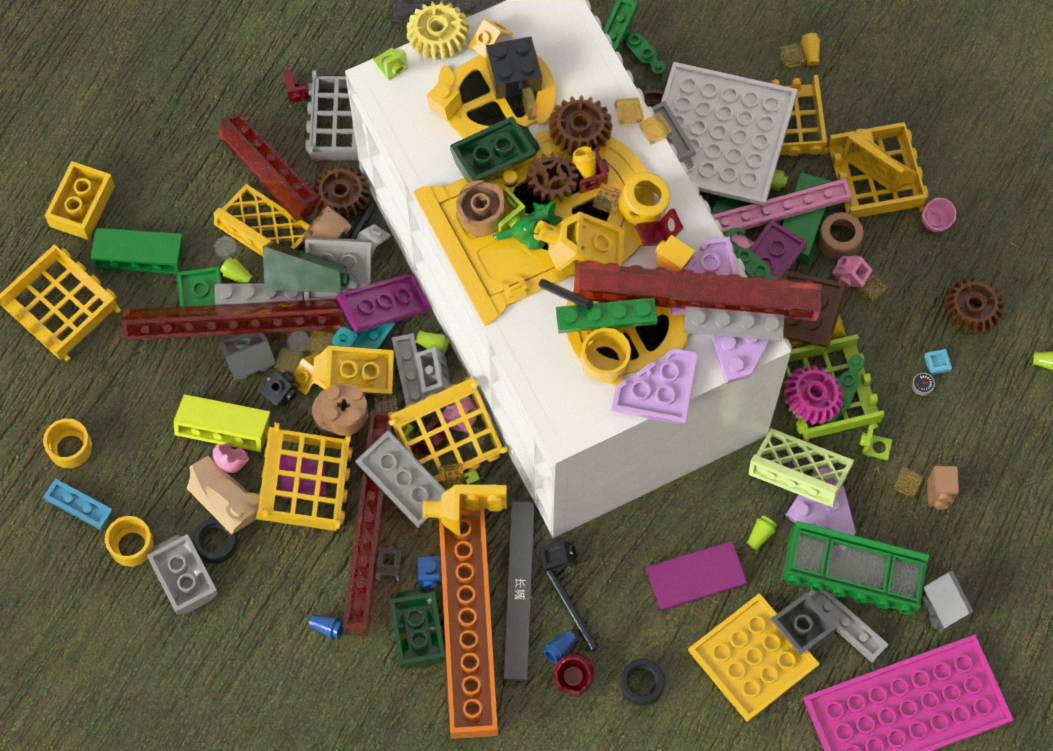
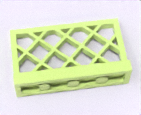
M770 428L757 454L750 461L749 475L833 507L836 497L853 466L854 460ZM774 437L781 440L783 444L773 446L770 440ZM797 446L802 448L804 452L793 454L791 448ZM786 449L789 456L779 458L776 452ZM771 453L774 460L770 461L762 458V455ZM818 454L823 456L824 460L814 462L812 456ZM807 457L810 464L800 466L797 460ZM792 461L795 468L790 469L783 466L782 463ZM839 462L846 465V467L836 471L833 464ZM828 465L831 472L821 475L818 468ZM813 469L816 476L811 477L803 472ZM834 477L837 484L834 486L826 483L824 480Z

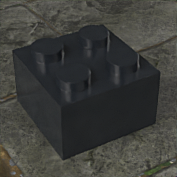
M532 36L486 45V62L496 99L542 90V74Z

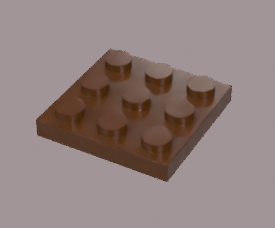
M784 270L781 280L783 283L782 289L777 292L775 298L780 314L784 315L783 338L786 337L790 340L829 348L848 288L847 284Z

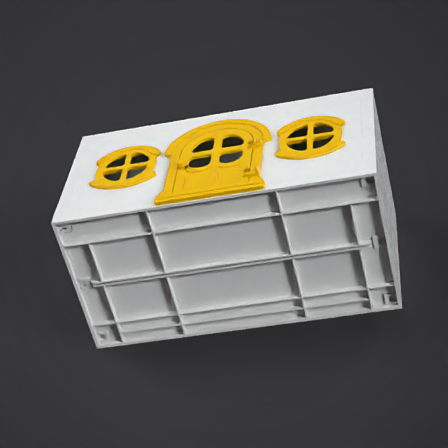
M506 0L466 18L467 22H469V37L466 46H461L462 50L460 53L454 51L453 58L446 55L444 60L441 57H437L434 61L432 56L425 59L423 53L418 55L415 49H412L410 43L394 49L396 53L401 50L406 52L408 65L407 70L388 80L374 63L373 59L346 70L345 75L361 176L366 177L370 187L369 191L428 299L467 377H472L474 382L480 381L481 384L477 386V389L491 422L504 447L508 445L509 451L507 452L551 536L555 538L767 436L792 347L786 337L782 341L770 340L751 377L727 384L710 335L684 333L685 314L672 316L667 297L668 289L678 278L655 263L657 257L655 250L658 245L643 246L635 229L636 225L631 224L622 216L618 204L619 197L616 199V196L621 194L626 182L635 174L650 172L660 176L667 183L671 196L664 215L670 209H675L684 227L675 238L694 249V256L705 240L724 237L720 223L712 218L710 214L711 209L707 201H702L699 196L700 192L697 184L689 179L686 165L683 162H679L674 145L668 143L662 125L658 126L655 121L653 109L645 104L641 89L635 87L631 72L625 70L622 65L623 60L618 51L615 52L612 48L611 38L602 31L601 22L598 16L592 14L589 1ZM483 19L498 21L513 32L512 36L501 35L497 43L532 36L542 74L541 91L496 99L486 58L469 47V43ZM441 79L460 91L462 106L448 121L429 109L426 96ZM581 94L584 100L592 97L593 103L600 100L601 107H606L608 110L607 114L611 115V123L613 124L611 138L607 140L605 148L600 146L599 151L601 159H606L609 167L607 186L582 194L578 192L571 195L570 198L563 196V202H560L558 198H554L556 202L555 216L561 217L563 221L573 215L572 210L596 197H604L608 201H612L611 212L606 222L624 228L622 271L614 274L576 259L559 271L556 270L547 250L542 248L534 251L529 250L526 245L521 244L515 237L495 240L493 236L498 234V231L487 236H472L471 233L462 227L457 212L456 201L461 189L468 183L455 164L450 151V145L513 116L518 124L529 129L541 148L536 153V156L489 179L488 183L497 185L502 193L503 189L507 187L505 185H513L517 181L514 187H507L513 193L516 187L527 182L528 166L533 165L534 158L541 160L543 153L550 157L551 152H554L555 157H559L561 153L564 154V161L567 159L572 160L574 157L573 154L569 156L568 149L561 152L560 145L555 146L553 143L554 138H551L549 135L550 129L548 124L550 122V114L554 112L556 105L561 106L563 99L570 102L571 96L575 100H579ZM576 125L578 128L585 127L584 125ZM636 186L634 188V196L640 204L654 206L660 201L657 194L651 189L644 186ZM505 201L507 215H509L514 209ZM672 218L668 221L670 231H673L675 228ZM734 255L744 304L764 299L759 298L753 279H748L744 272L743 262ZM546 279L593 301V303H599L604 299L609 302L618 301L616 295L621 291L633 290L650 294L659 301V305L656 307V315L663 314L668 317L669 329L667 335L658 348L654 351H648L635 330L637 326L616 328L617 331L626 333L629 336L639 357L629 361L626 372L618 380L609 383L597 382L586 375L580 363L582 343L588 333L580 331L558 334L556 307L576 304L540 288L539 281ZM673 348L698 353L685 425L611 411L617 384L632 377L637 371L651 362L660 359ZM597 350L593 351L590 356L591 365L599 370L610 371L616 369L619 365V360L605 357Z

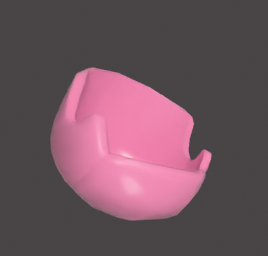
M946 198L931 200L923 208L921 214V221L927 229L933 232H943L956 220V208Z
M230 443L217 444L213 449L215 463L228 473L239 471L249 461L248 454L243 448L239 447L233 450L230 448Z

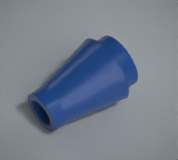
M313 614L309 620V627L330 639H339L344 632L345 622L340 617Z
M567 630L563 635L546 645V649L543 651L544 655L549 661L556 664L564 655L568 654L573 644L577 641L576 636Z

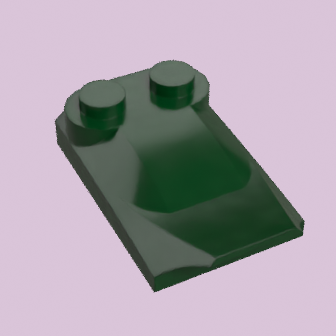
M513 116L450 145V151L455 164L467 183L476 180H484L488 183L490 178L536 156V153L541 149L529 129L518 124Z
M425 588L399 592L394 599H389L400 668L424 667L446 660L435 592H428Z

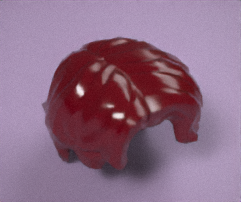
M575 652L566 654L554 665L553 678L558 691L571 692L573 696L578 697L594 681L593 664L583 654H575Z

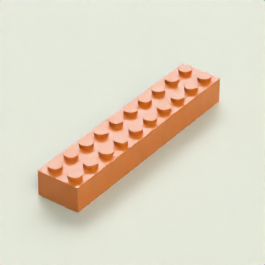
M461 508L460 534H455L441 523V518H439L451 739L498 736L484 508H479L477 511H468L465 508Z

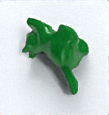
M550 201L548 204L533 202L534 212L521 217L512 228L495 234L493 238L495 240H505L515 237L521 244L526 245L529 250L534 251L543 248L546 242L535 239L534 234L538 233H534L537 223L541 220L553 226L561 222V217L555 216L556 202Z

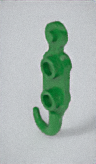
M628 29L625 36L627 48L642 64L650 65L653 74L657 76L663 75L666 72V65L664 62L657 60L655 49L641 34Z
M737 227L728 230L724 236L730 237L736 258H740L744 264V272L757 282H765L770 292H779L782 289L783 283L778 277L770 275L768 265L751 250L735 245L732 242L731 237L733 234L741 233L745 235L746 231Z
M852 356L848 362L849 370L842 373L838 379L837 385L843 386L841 393L844 394V398L841 400L843 405L839 413L832 420L825 421L821 425L837 422L838 418L849 408L859 385L857 372L864 367V360L861 356Z

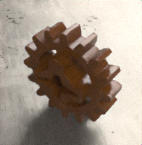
M551 152L550 157L543 153L541 160L534 158L533 165L528 166L529 173L526 174V181H529L528 190L534 189V197L540 194L542 202L546 198H550V201L558 198L560 202H563L564 195L570 198L571 190H576L578 174L575 173L577 172V167L571 166V159L564 161V154L562 153L559 157H555L554 152Z

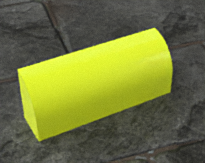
M184 394L174 419V433L177 436L222 445L230 443L231 447H241L246 450L261 452L269 428L270 411Z

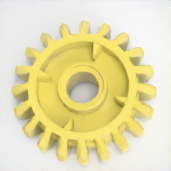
M432 1L431 6L427 7L423 4L422 10L416 9L415 15H410V22L407 23V39L410 41L412 49H415L418 55L423 53L425 59L432 56L434 61L437 57H441L444 60L446 55L453 58L454 51L460 53L462 50L461 46H466L469 37V22H467L465 14L461 13L459 7L453 8L451 2L444 6L442 1L439 5H435Z

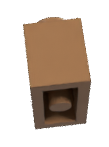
M934 466L927 480L928 506H934L935 509L951 507L959 493L957 466Z

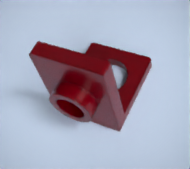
M597 148L592 149V151L596 155L598 175L580 180V194L607 186L609 167L606 159H601ZM597 181L596 183H594V184H592V185H590V186H586L587 184H589V183H591V182Z
M673 208L660 221L638 223L635 229L645 247L659 245L662 240L666 242L671 235L676 237L684 227ZM670 218H672L675 223V228L673 231H670L668 227V221Z

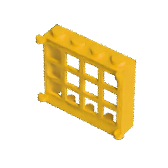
M814 75L812 84L801 85L800 79L794 78L792 79L791 86L785 87L798 89L794 103L795 111H792L791 116L796 117L797 129H787L786 135L798 134L799 142L783 143L780 155L797 156L803 153L826 155L829 153V150L826 148L827 138L818 75ZM778 79L771 81L772 84L780 85ZM813 97L815 110L799 111L798 98ZM815 115L817 127L802 128L800 116ZM818 133L819 141L803 142V134Z
M905 122L867 129L873 134L874 141L877 140L878 145L884 151L882 139L897 137L900 149L886 153L889 156L902 154L905 166L918 172L913 185L903 186L894 193L888 189L876 191L873 179L866 174L851 177L848 167L850 163L842 158V154L844 151L843 146L846 145L847 139L853 131L830 135L828 148L837 180L846 178L852 194L851 201L843 202L846 213L859 218L918 207L919 213L922 212L926 198H928V189L926 185L923 186V172L921 167L917 165V151L915 148H912V134L910 129L907 130ZM868 179L871 192L856 195L853 182ZM909 190L913 192V196L899 198L897 194L898 192ZM893 195L894 199L881 202L878 200V196ZM873 197L874 203L859 205V199Z
M54 244L0 293V305L58 359L62 360L64 358L68 362L71 358L67 353L113 310L117 314L122 310L115 301L116 295L109 288L105 290L101 287L102 283L96 276H89L86 273V268L79 261L75 263L71 260L72 256L66 249L62 248L60 250ZM58 261L67 270L55 280L46 270ZM71 273L81 283L69 293L60 283ZM42 274L52 284L40 294L30 284ZM84 286L95 294L85 305L81 304L74 297ZM57 287L66 297L54 307L44 297ZM27 288L36 298L27 307H24L15 298ZM98 299L104 302L93 313L88 310ZM71 300L80 310L68 320L59 309ZM41 301L50 311L41 320H38L29 311ZM83 313L89 316L78 327L73 324ZM56 314L64 324L53 334L43 324ZM70 327L73 332L63 341L57 338Z
M466 377V381L457 385H450L446 387V390L437 394H430L420 402L408 404L398 412L387 413L390 418L389 424L393 425L400 443L412 455L410 446L425 439L431 454L418 461L420 464H423L431 459L434 460L440 474L433 477L438 482L446 479L438 456L453 450L459 464L451 468V471L446 470L447 480L449 481L450 478L453 480L459 477V472L466 469L468 471L480 467L479 463L488 460V462L494 461L501 457L500 453L509 451L508 445L502 447L478 392L477 386L481 383L479 380L474 382L472 377ZM472 394L478 409L465 414L459 400ZM455 402L461 417L446 424L440 408ZM436 411L442 426L426 432L420 417ZM481 414L487 429L474 434L468 419ZM416 420L422 435L407 441L401 426ZM464 422L469 437L455 443L448 428ZM444 430L450 446L435 452L429 437ZM489 433L495 448L482 453L477 438ZM472 441L478 456L463 462L457 447Z
M275 422L274 428L269 427L266 436L268 440L264 454L265 463L262 470V485L259 492V508L256 519L337 531L340 528V524L343 525L345 511H341L342 503H346L347 490L344 489L345 481L348 482L350 468H346L347 460H351L352 447H349L351 435L346 436L345 439L282 430L279 429V423ZM282 441L299 443L298 452L281 449ZM304 444L320 446L319 455L303 453ZM325 447L340 449V458L324 456ZM281 455L297 457L295 472L279 470ZM302 458L318 460L317 475L300 473ZM323 461L340 464L338 478L321 476ZM278 475L295 477L293 492L276 490ZM299 478L316 481L314 496L298 493ZM321 481L337 484L335 499L319 496ZM275 495L292 498L290 513L273 511ZM297 499L313 501L312 516L295 514ZM318 502L335 504L333 519L316 517Z

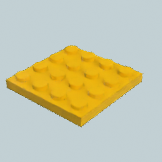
M760 593L688 648L689 653L747 722L819 666V663L810 652L800 656L770 619L777 613Z

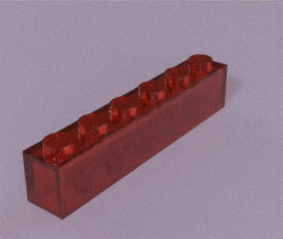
M240 112L223 118L218 137L296 221L313 215L319 196Z

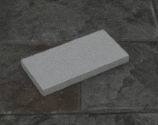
M389 430L355 461L417 528L428 519L423 518V500H441L442 494L446 492L439 482Z

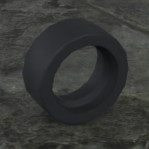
M210 518L198 525L194 532L193 543L198 555L203 560L219 564L227 561L234 555L238 546V538L236 532L231 534L216 518ZM215 528L224 530L229 537L227 547L218 553L206 551L202 544L203 536L209 530Z
M637 659L625 666L620 678V688L623 696L629 702L635 705L646 706L654 703L661 696L665 677L662 669L655 662L648 659ZM646 669L654 675L656 686L650 694L638 695L630 689L628 684L629 677L635 670Z

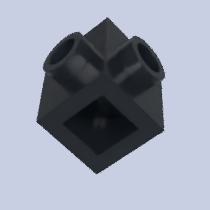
M276 371L269 375L266 380L267 384L261 390V393L276 406H286L288 402H291L297 396V390L301 385L295 381L296 377L289 371Z

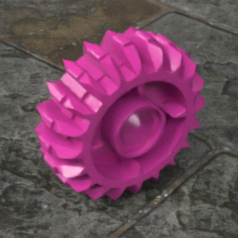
M807 365L802 369H797L789 376L784 386L783 396L787 397L785 404L791 405L789 411L796 412L795 418L801 416L803 417V423L809 419L811 425L816 422L821 425L825 421L832 420L839 413L843 405L841 401L844 398V394L841 393L843 386L837 385L838 378L833 379L831 377L832 372L827 374L824 367L818 370L816 365L811 368Z

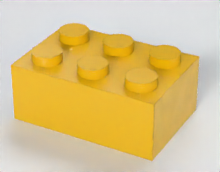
M71 161L45 214L49 226L89 240L115 188L111 174Z

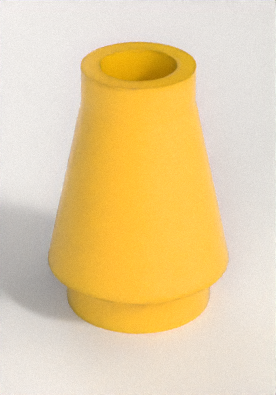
M816 33L805 34L801 37L800 44L807 60V65H818L820 63L821 39L818 38Z
M584 146L576 149L573 152L574 157L572 161L583 179L597 175L596 155L591 147Z

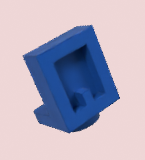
M440 556L418 557L419 586L432 589L436 588L437 585H442Z

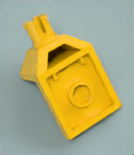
M582 212L564 219L556 226L542 220L537 223L534 233L538 234H534V238L549 244L548 252L556 270L561 271L576 259L614 274L622 271L624 228Z
M454 485L442 494L441 500H423V518H441V523L455 534H460L461 508H465L468 511H477L479 508H488L490 511L507 509L506 485Z

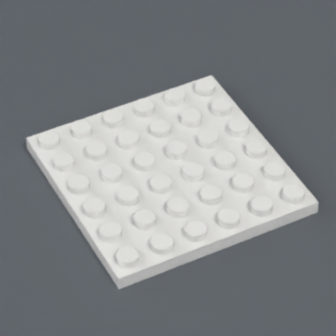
M673 62L661 102L666 101L696 151L695 156L683 161V163L687 167L689 179L697 184L699 191L762 206L766 205L798 89Z

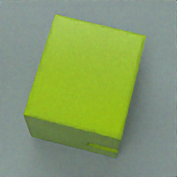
M475 469L463 474V480L467 482L466 485L480 484V478Z

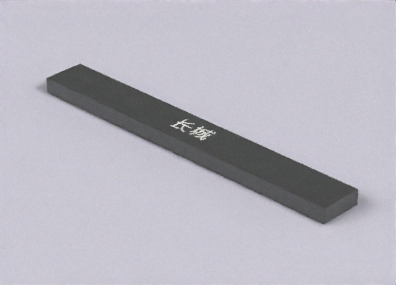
M512 502L504 681H527L534 503Z

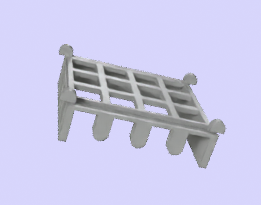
M312 70L313 81L308 86L309 96H312V101L308 102L307 106L308 115H311V120L307 121L306 126L307 133H310V139H306V152L310 154L311 160L359 161L354 126L353 129H337L338 116H352L351 111H338V98H349L348 93H339V89H348L346 76H317V70ZM319 89H334V93H319ZM318 98H334L333 111H318ZM317 116H333L332 129H317ZM332 134V147H316V135ZM337 134H352V147H336Z

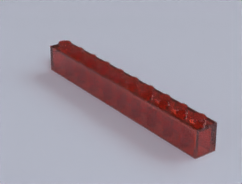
M592 261L576 262L573 292L591 301L615 302L618 300L654 298L656 307L685 309L686 306L779 314L784 315V318L810 321H817L821 311V284H815L812 281L792 282L784 278L770 280L761 276L748 278L741 277L738 274L726 276L717 275L714 272L693 273L685 269L671 271L663 267L649 269L643 268L640 265L627 267L619 266L616 263L595 264Z
M337 299L128 309L124 311L122 327L124 340L331 330L345 327L346 317Z
M371 410L366 450L388 430L394 434V427L389 424L390 418L387 414L390 412ZM364 471L343 629L345 635L368 637L386 494Z

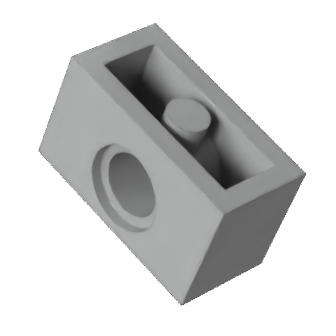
M436 347L415 353L422 393L428 396L446 390V387L451 385L446 356Z

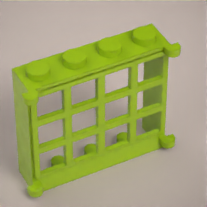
M858 334L831 340L829 348L810 345L793 349L788 363L802 359L804 366L808 365L810 368L807 358L823 355L827 367L825 373L832 372L831 377L836 379L834 372L848 369V362L852 356L859 355L864 360V355L858 352L856 345L859 337ZM843 350L847 363L832 367L827 353ZM788 365L784 375V386L785 383L788 381L789 376L791 375ZM864 367L857 372L859 385L856 392L859 402L851 403L848 408L852 409L861 406L864 415L848 418L847 411L842 414L844 420L808 428L807 423H803V417L799 416L797 417L796 426L798 433L803 434V441L810 443L809 439L869 424L874 425V429L878 428L877 423L882 422L885 414L883 410L878 411L877 409L878 397L876 393L872 394L870 388L871 376L870 373H865Z

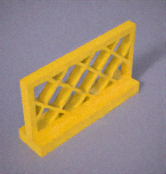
M247 184L222 209L218 208L214 212L215 226L262 257L263 246L269 242L279 244V242L291 241L292 246L290 248L297 250L304 243L301 239L304 233L303 235H293L292 228L301 227L307 230L310 226ZM249 193L254 197L255 201L242 202V197ZM267 205L271 208V212L259 213L258 206ZM243 207H256L255 214H244ZM232 208H240L241 215L232 216L228 211ZM284 216L288 219V223L276 224L275 217ZM260 218H273V225L261 226ZM257 219L258 226L249 227L245 224V220ZM290 229V236L278 237L277 230ZM274 230L275 237L266 238L262 235V231Z

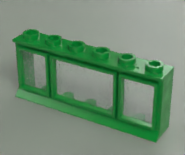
M797 521L791 528L782 580H786L794 586L805 585L814 591L832 592L836 597L847 596L854 598L859 603L870 602L877 604L879 608H894L902 614L911 615L921 608L926 567L930 555Z

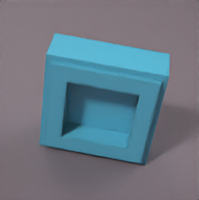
M946 349L924 354L930 375L950 372L952 370Z

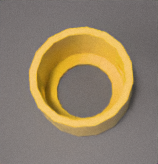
M650 172L635 174L626 182L618 199L619 210L622 216L634 225L657 222L668 208L671 199L670 189L667 183L656 174ZM636 186L649 188L657 194L660 201L654 206L642 205L634 196V188Z
M600 328L592 331L582 343L580 363L583 371L589 378L597 382L609 383L618 380L624 375L629 366L631 353L629 341L621 332L613 328ZM600 347L613 349L618 354L619 365L616 369L610 371L599 370L593 367L590 363V356L593 351Z
M74 419L55 421L44 434L43 444L45 451L50 459L62 468L81 466L92 453V441L86 428ZM68 436L80 438L83 442L80 451L69 457L59 456L57 449L62 439Z
M125 516L118 518L110 524L106 531V548L114 560L123 566L133 567L141 565L148 560L147 554L153 551V535L145 522L137 517ZM129 533L141 535L145 540L142 550L131 556H123L119 551V542L122 537Z

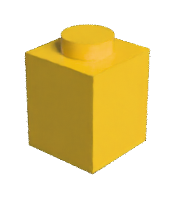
M443 79L426 95L429 109L446 121L462 106L460 91Z
M671 235L666 242L662 240L656 248L657 257L655 263L678 278L689 261L694 257L695 250Z

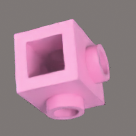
M842 256L832 273L838 279V282L846 283L848 287H863L872 272V268L861 256Z
M468 396L459 400L465 414L478 409L474 405L475 401ZM455 402L447 405L442 414L446 423L461 417ZM478 415L468 419L470 426L476 422ZM464 422L451 427L455 431L468 432Z

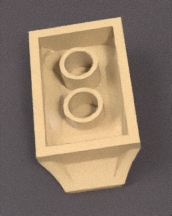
M209 456L190 466V479L187 489L231 534L257 520L256 514L259 508L258 494L248 492L231 475L218 467Z

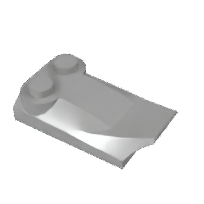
M188 534L185 536L176 535L154 546L153 551L147 554L177 615L186 614L210 602L218 594Z

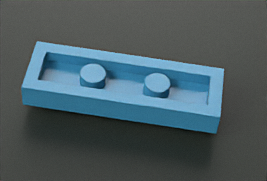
M56 478L43 496L46 501L101 531L114 513L113 509Z

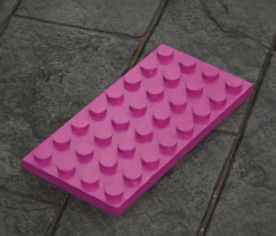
M975 634L803 697L824 751H935L1006 725L1014 720Z

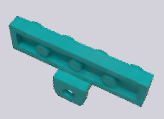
M395 323L365 330L360 336L348 328L340 327L332 338L331 346L379 349L395 327Z

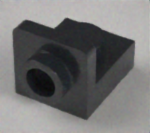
M561 540L539 548L544 570L548 571L567 564L570 566L577 565V550L570 542Z

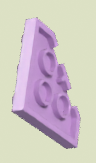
M730 237L705 240L675 283L668 289L667 297L672 316L685 314L686 306L725 309L744 304Z
M774 296L723 309L781 315ZM710 335L727 384L750 378L770 340Z
M673 348L660 359L651 362L637 371L632 377L623 380L616 385L611 411L685 425L698 353Z
M828 465L818 468L821 475L831 472ZM815 472L812 473L811 477L816 476ZM834 477L824 480L826 483L834 486L837 484ZM843 485L833 507L798 495L785 515L787 519L794 523L801 521L851 535L856 533ZM833 545L834 548L841 551L842 553L847 548L846 546Z

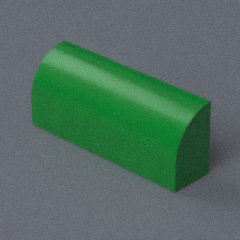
M801 173L794 192L833 181ZM828 207L784 220L782 227L807 242V246L796 262L808 265Z
M96 228L91 261L94 269L177 274L176 272H180L182 264L183 237L182 234Z

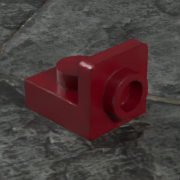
M292 69L283 70L289 102H302L305 99H309L308 86H299L297 76L293 77Z
M435 419L425 427V430L429 432L442 425ZM444 430L429 437L435 452L448 440ZM425 439L415 443V448L425 456L431 454Z

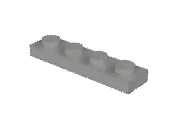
M265 283L215 284V307H303V291L265 290Z
M689 306L685 308L684 333L782 341L784 315Z
M414 334L392 337L405 403L408 405L426 399V396L422 393L415 355L417 348ZM429 413V414H427V415H425V416H423V417H420V418L422 419V418L431 417V413Z
M814 590L808 593L810 598L836 627L835 631L873 663L889 644L831 593Z

